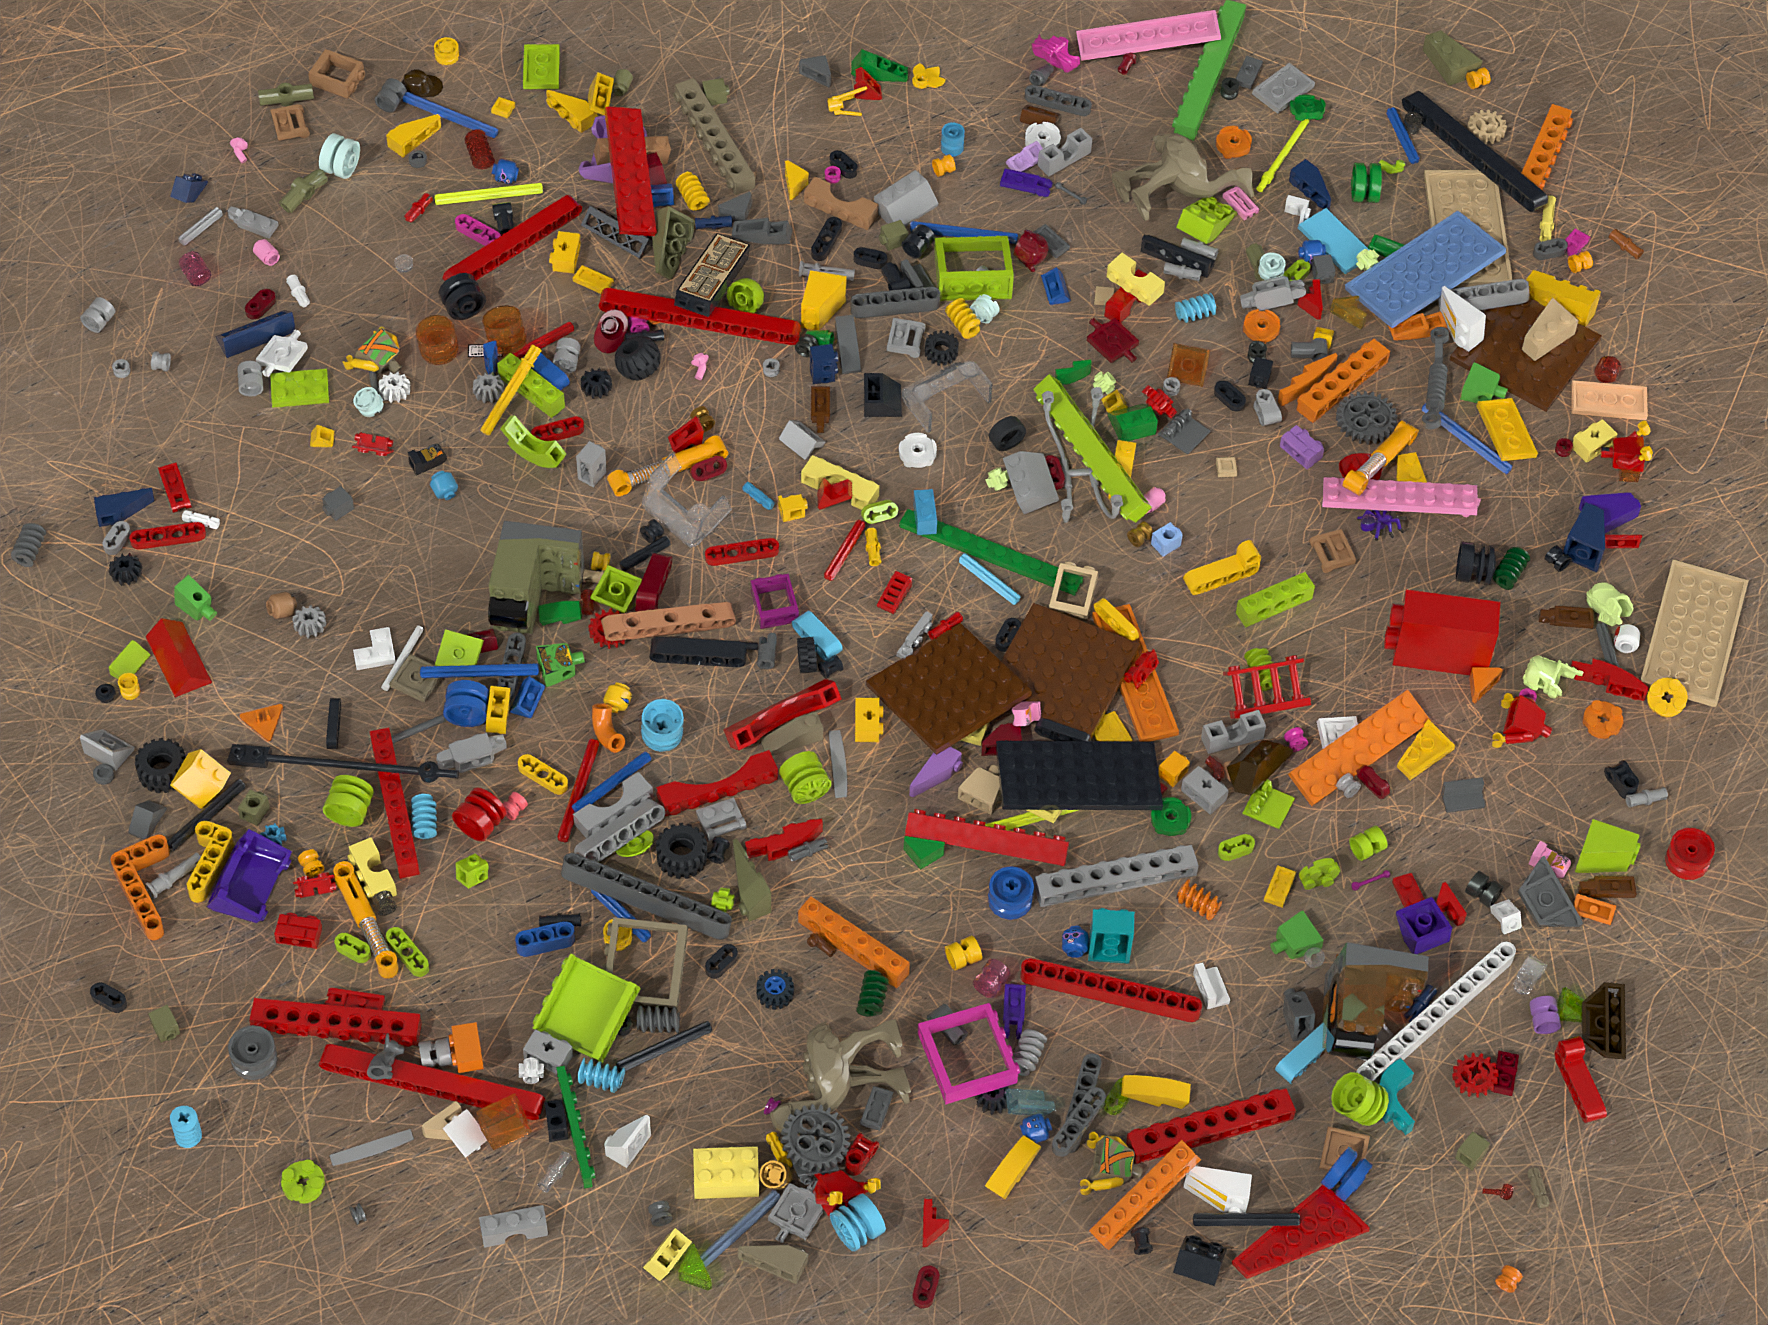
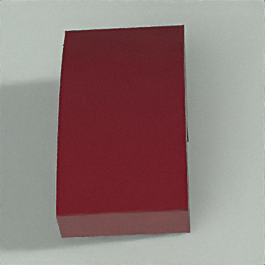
M1498 1050L1496 1060L1498 1084H1493L1494 1090L1491 1092L1508 1096L1513 1095L1519 1060L1518 1054Z

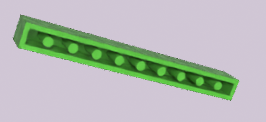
M1226 0L1224 6H1220L1219 18L1217 20L1221 40L1205 42L1204 54H1200L1198 60L1199 67L1194 69V79H1190L1188 84L1189 91L1184 93L1182 100L1184 103L1179 105L1178 117H1175L1172 127L1175 128L1174 133L1189 138V140H1195L1245 17L1246 4Z

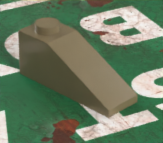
M817 712L795 718L761 738L760 743L763 750H770L773 756L822 741L823 726Z
M789 1245L739 1246L738 1259L797 1284L808 1263V1253L800 1247Z

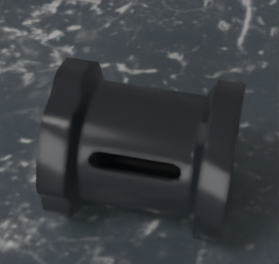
M833 655L832 659L824 663H818V669L825 679L829 678V675L836 671L841 672L844 670L842 661L837 655Z
M714 837L712 840L713 846L711 851L707 853V858L713 863L721 864L725 860L724 854L726 849L730 847V843L722 837Z
M1139 1227L1130 1232L1131 1237L1134 1238V1253L1136 1255L1148 1254L1153 1251L1148 1236L1150 1234L1149 1228Z

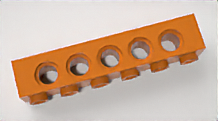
M1555 104L1551 105L1521 172L1541 190L1544 189L1546 183L1544 179L1550 175L1552 169L1550 165L1554 166L1557 158L1555 154L1561 150L1563 144L1561 140L1565 141L1568 133L1566 129H1570L1573 118H1571L1572 110Z
M1374 338L1370 342L1364 343L1359 351L1353 352L1344 363H1339L1333 372L1327 373L1323 380L1315 383L1307 393H1302L1299 396L1297 411L1310 422H1316L1343 400L1344 397L1387 364L1390 350Z
M810 896L798 910V923L813 933L819 934L825 941L868 970L882 973L889 980V984L895 988H898L909 975V961Z
M1181 1140L1089 1231L1106 1249L1110 1250L1201 1159Z

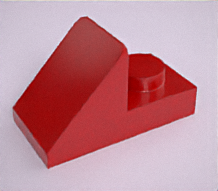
M862 67L856 69L854 90L865 86L867 90L854 94L855 98L881 100V85Z
M1312 279V285L1308 287V294L1298 298L1297 305L1317 320H1321L1323 310L1320 279Z
M695 416L668 436L673 452L678 453L691 444L696 446L702 444L704 430L699 417Z
M823 478L817 492L818 509L821 510L851 499L852 482L846 479L831 484Z
M1446 882L1442 883L1436 904L1442 912L1446 911L1448 918L1458 927L1464 924L1467 913Z
M924 1199L922 1247H928L949 1228V1219H936V1207H932V1199Z

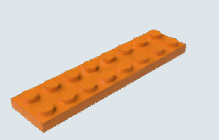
M1130 604L1115 608L1139 633V638L1135 642L1140 643V649L1130 666L1131 668L1135 666V662L1141 654L1148 650ZM1096 612L1092 613L1096 627L1117 634ZM1153 670L1138 690L1133 682L1127 683L1123 679L1119 689L1139 741L1152 742L1177 736L1179 730L1156 670Z
M1406 690L1292 770L1288 775L1309 804L1313 806L1337 789L1336 784L1342 776L1350 773L1354 777L1357 775V769L1363 765L1370 766L1422 729L1430 718L1409 690Z

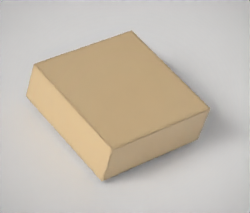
M1096 286L1094 305H1105L1114 294V288Z
M1235 457L1216 458L1218 477L1237 476Z

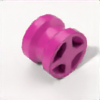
M634 317L628 318L631 332H641L642 329L649 331V326L646 323L647 320Z
M1300 727L1293 728L1284 734V739L1286 742H1289V748L1293 749V752L1300 751L1308 745V740L1306 737H1303L1304 733Z

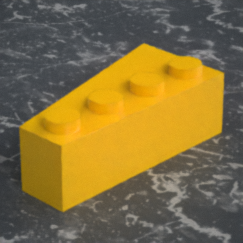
M1533 270L1527 277L1526 281L1529 283L1530 299L1546 307L1553 297L1579 320L1578 324L1584 327L1587 326L1595 315L1601 291L1595 289L1593 292L1587 290V287L1583 285L1577 287L1571 285L1570 281L1567 280L1558 281L1555 276Z

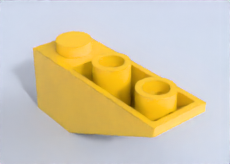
M552 90L546 91L548 106L555 109L561 118H565L572 128L583 133L593 126L597 113L590 110L589 103L586 100Z

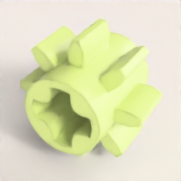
M1364 249L1357 255L1358 262L1356 265L1360 270H1368L1379 263L1377 261L1379 255L1374 250L1370 249L1368 251V249Z
M1100 371L1094 376V388H1101L1102 393L1106 392L1107 395L1115 390L1114 384L1116 380L1109 372L1103 374Z
M1001 467L988 472L989 477L985 480L989 488L994 487L995 491L1008 486L1007 481L1010 478L1007 470L1002 471Z

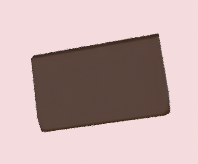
M1026 105L1022 109L1020 122L1029 125L1049 122L1056 126L1060 114Z

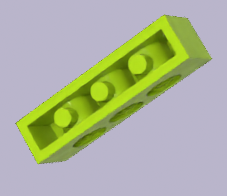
M512 353L497 363L498 375L507 384L522 362ZM530 369L517 392L549 417L553 418L565 408L564 393L533 369Z
M1303 572L1238 600L1236 615L1246 628L1311 600L1315 585L1306 572Z

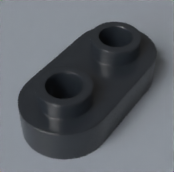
M1224 380L1215 384L1214 395L1232 411L1244 409L1246 397L1237 388Z

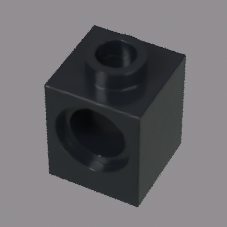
M1255 357L1248 385L1267 389L1273 361Z

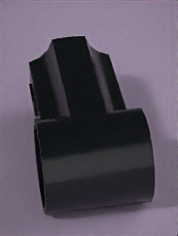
M511 202L492 204L494 220L497 221L498 231L501 236L514 228Z
M889 262L881 268V273L888 283L889 291L911 289L907 277L902 276L896 263Z

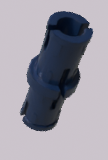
M711 215V217L695 218L696 230L706 228L716 230V228L732 227V216L715 217V215Z
M1429 984L1425 986L1419 997L1414 998L1413 1005L1404 1014L1406 1020L1410 1016L1409 1022H1411L1429 1006V1002L1437 994L1436 988L1430 991L1433 986Z

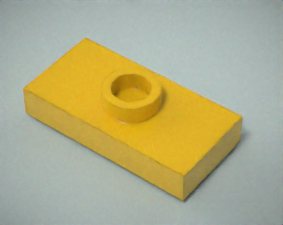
M583 265L573 276V282L601 294L604 288H611L614 284V279Z
M1277 865L1265 894L1264 902L1283 908L1295 879L1296 871Z

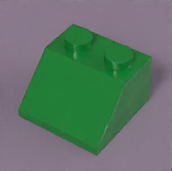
M1142 403L1107 413L1115 433L1121 441L1129 442L1156 434L1158 420L1151 406Z

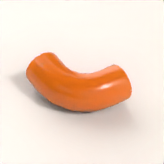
M605 703L592 705V724L597 739L609 751L613 753L620 752L625 746V738L615 731L613 727L612 706Z

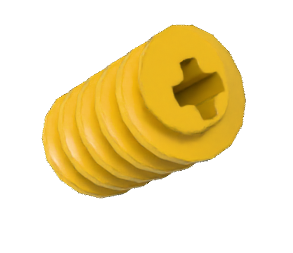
M688 171L679 175L675 181L676 186L688 208L693 211L705 208L709 204L710 199L703 186H701L698 177Z
M958 298L946 307L945 313L954 323L955 327L958 328L963 338L970 339L979 333L980 320L977 319L969 305L965 303L964 298Z

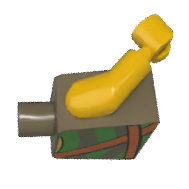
M382 326L379 327L377 332L373 331L374 335L357 350L354 359L351 355H347L348 362L343 361V365L347 370L359 368L379 374L386 368L393 374H396L402 367L395 360L400 353L397 337L385 331Z
M1096 1132L1089 1134V1139L1091 1140H1087V1146L1091 1149L1095 1148L1090 1178L1094 1181L1093 1183H1090L1087 1179L1080 1181V1186H1088L1086 1189H1080L1082 1195H1089L1092 1189L1100 1191L1120 1187L1131 1176L1137 1179L1140 1178L1143 1167L1133 1164L1135 1153L1132 1149L1128 1148L1120 1137L1105 1135L1099 1137Z

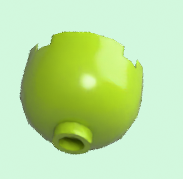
M742 278L733 282L728 287L727 299L729 305L734 306L738 311L755 313L764 302V292L760 284L755 280Z

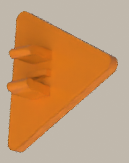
M277 704L241 713L239 716L242 721L269 742L272 740L283 706L282 704Z

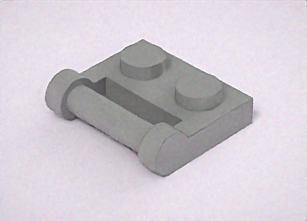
M893 318L887 351L908 354L913 358L919 357L921 351L919 347L926 325L922 322ZM910 330H915L913 345L909 346L907 343Z
M734 797L696 810L697 818L708 841L713 840L716 836L737 829L743 830L747 828L745 819L742 817ZM736 820L735 822L723 825L715 829H711L712 827Z

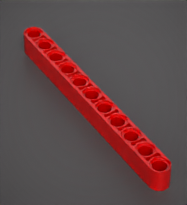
M604 288L601 291L598 306L603 312L619 310L628 317L786 345H796L800 338L801 325L794 320L715 307L710 316L706 317L675 306V299L614 288Z
M334 1044L325 1045L318 1064L320 1068L329 1072L454 1102L457 1101L458 1103L529 1120L539 1119L545 1102V1097L535 1092L394 1059L391 1073L393 1075L391 1079H372L367 1075V1070L376 1054Z

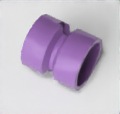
M1541 996L1530 1001L1532 1022L1536 1033L1551 1034L1561 1028L1560 1017L1557 1013V1001L1554 997Z

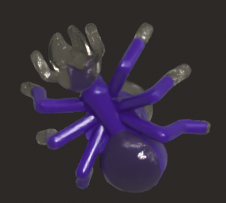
M1366 510L1363 516L1357 517V520H1361V530L1365 532L1370 531L1371 534L1375 535L1374 539L1377 541L1379 536L1385 534L1386 525H1388L1390 537L1394 538L1392 532L1393 522L1397 524L1398 530L1404 533L1405 530L1402 529L1400 520H1406L1407 517L1402 516L1403 514L1400 511H1390V514L1386 515L1387 511L1383 510V515H1381L1379 510Z

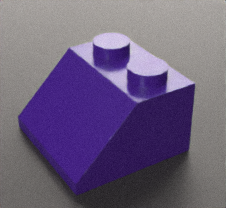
M1432 897L1396 911L1403 940L1412 954H1420L1450 941L1452 927Z

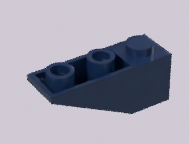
M1307 159L1303 160L1291 169L1289 182L1292 186L1303 192L1306 197L1314 201L1318 207L1330 210L1331 197L1319 169Z
M152 488L94 497L99 527L114 525L116 522L124 521L153 503L155 500Z

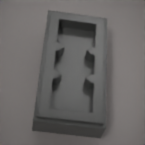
M1246 56L1236 77L1239 86L1248 89L1252 88L1263 65L1262 60Z
M1046 224L1034 231V233L1045 238L1048 243V252L1053 257L1058 258L1069 250L1070 245Z
M873 1086L860 1121L861 1126L878 1131L881 1130L893 1097V1091Z

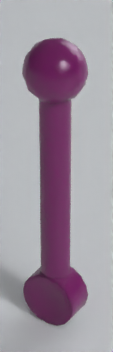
M1385 870L1382 874L1359 883L1353 882L1351 888L1357 891L1360 886L1383 877H1390V872Z

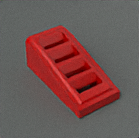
M895 571L880 597L877 607L894 614L911 589L912 578ZM885 600H888V601L894 603V605H891V604L885 602Z

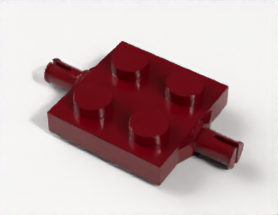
M1096 318L1089 321V324L1095 330L1087 336L1086 341L1110 363L1123 356L1131 363L1137 359V356L1131 350L1139 345V340L1116 318L1103 324L1098 322Z

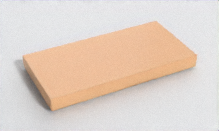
M1572 380L1571 414L1647 420V387Z

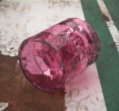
M191 251L180 258L179 267L192 286H201L211 278V271L198 252Z
M989 959L982 968L983 973H979L974 979L973 986L983 996L994 998L1000 991L1001 985L1005 984L1010 977V970L1002 962L996 959Z

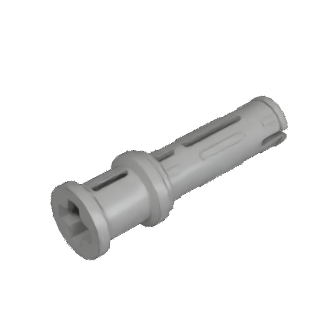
M800 261L798 277L809 276L811 270L847 276V280L854 281L855 269L820 266L819 263L809 264Z
M196 852L167 873H160L150 883L146 882L144 887L151 898L156 899L159 893L165 889L169 890L175 881L195 869L201 856Z

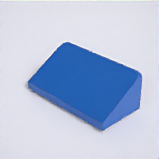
M672 184L651 185L653 207L674 205Z
M1057 267L1041 275L1050 305L1071 301L1063 273Z
M492 341L483 344L484 363L488 375L493 372L496 376L497 363L499 362L497 342Z
M528 676L523 680L509 712L532 718L545 685Z

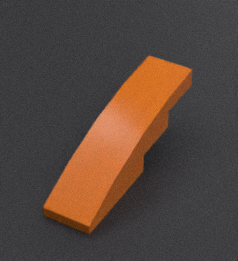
M1441 311L1427 316L1420 313L1407 318L1394 328L1388 326L1393 340L1431 337L1430 332L1434 328H1447Z
M1334 353L1305 365L1303 373L1291 379L1290 386L1279 390L1278 403L1282 407L1298 399L1302 393H1307L1315 383L1323 380L1324 376L1336 367L1338 355Z

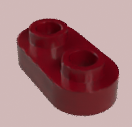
M271 289L260 290L245 305L246 316L252 320L261 318L276 302L274 291Z
M1045 456L1048 467L1052 466V468H1049L1053 482L1057 481V483H1054L1055 488L1059 490L1065 485V476L1060 461L1056 456Z
M713 456L699 461L691 466L690 476L695 481H705L721 475L727 469V462L721 456ZM715 462L719 464V467L717 469H715L713 466ZM698 468L701 469V475L696 474Z
M1363 765L1356 770L1358 779L1379 799H1384L1390 794L1389 783L1381 779L1371 766Z
M924 1266L918 1272L912 1294V1301L918 1308H928L933 1304L940 1277L939 1271L934 1266ZM926 1277H931L932 1280H931V1281H926L925 1278H926ZM925 1296L927 1299L922 1301L919 1298Z

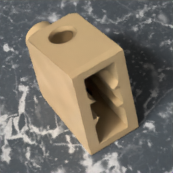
M991 765L988 771L977 768L958 788V799L992 815L1001 793L998 767Z

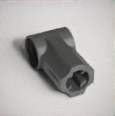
M1315 338L1311 342H1291V358H1312L1315 362L1328 356L1327 341L1324 338Z
M942 1004L927 1015V1020L953 1014L949 1006ZM961 1025L941 1031L953 1045H959L968 1036V1032Z

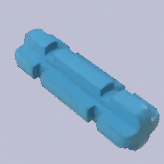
M746 482L742 487L744 492L748 493L759 504H762L764 508L771 510L775 505L772 499L768 498L767 495L752 483Z

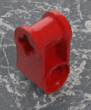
M859 1133L845 1156V1171L852 1176L861 1174L870 1159L875 1155L879 1142H873L865 1138L864 1134ZM851 1161H858L859 1163L853 1164Z

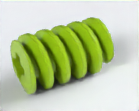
M1254 648L1247 651L1244 655L1249 667L1274 663L1271 661L1272 657L1268 655L1269 651L1266 648ZM1270 669L1258 670L1261 690L1264 692L1272 689Z

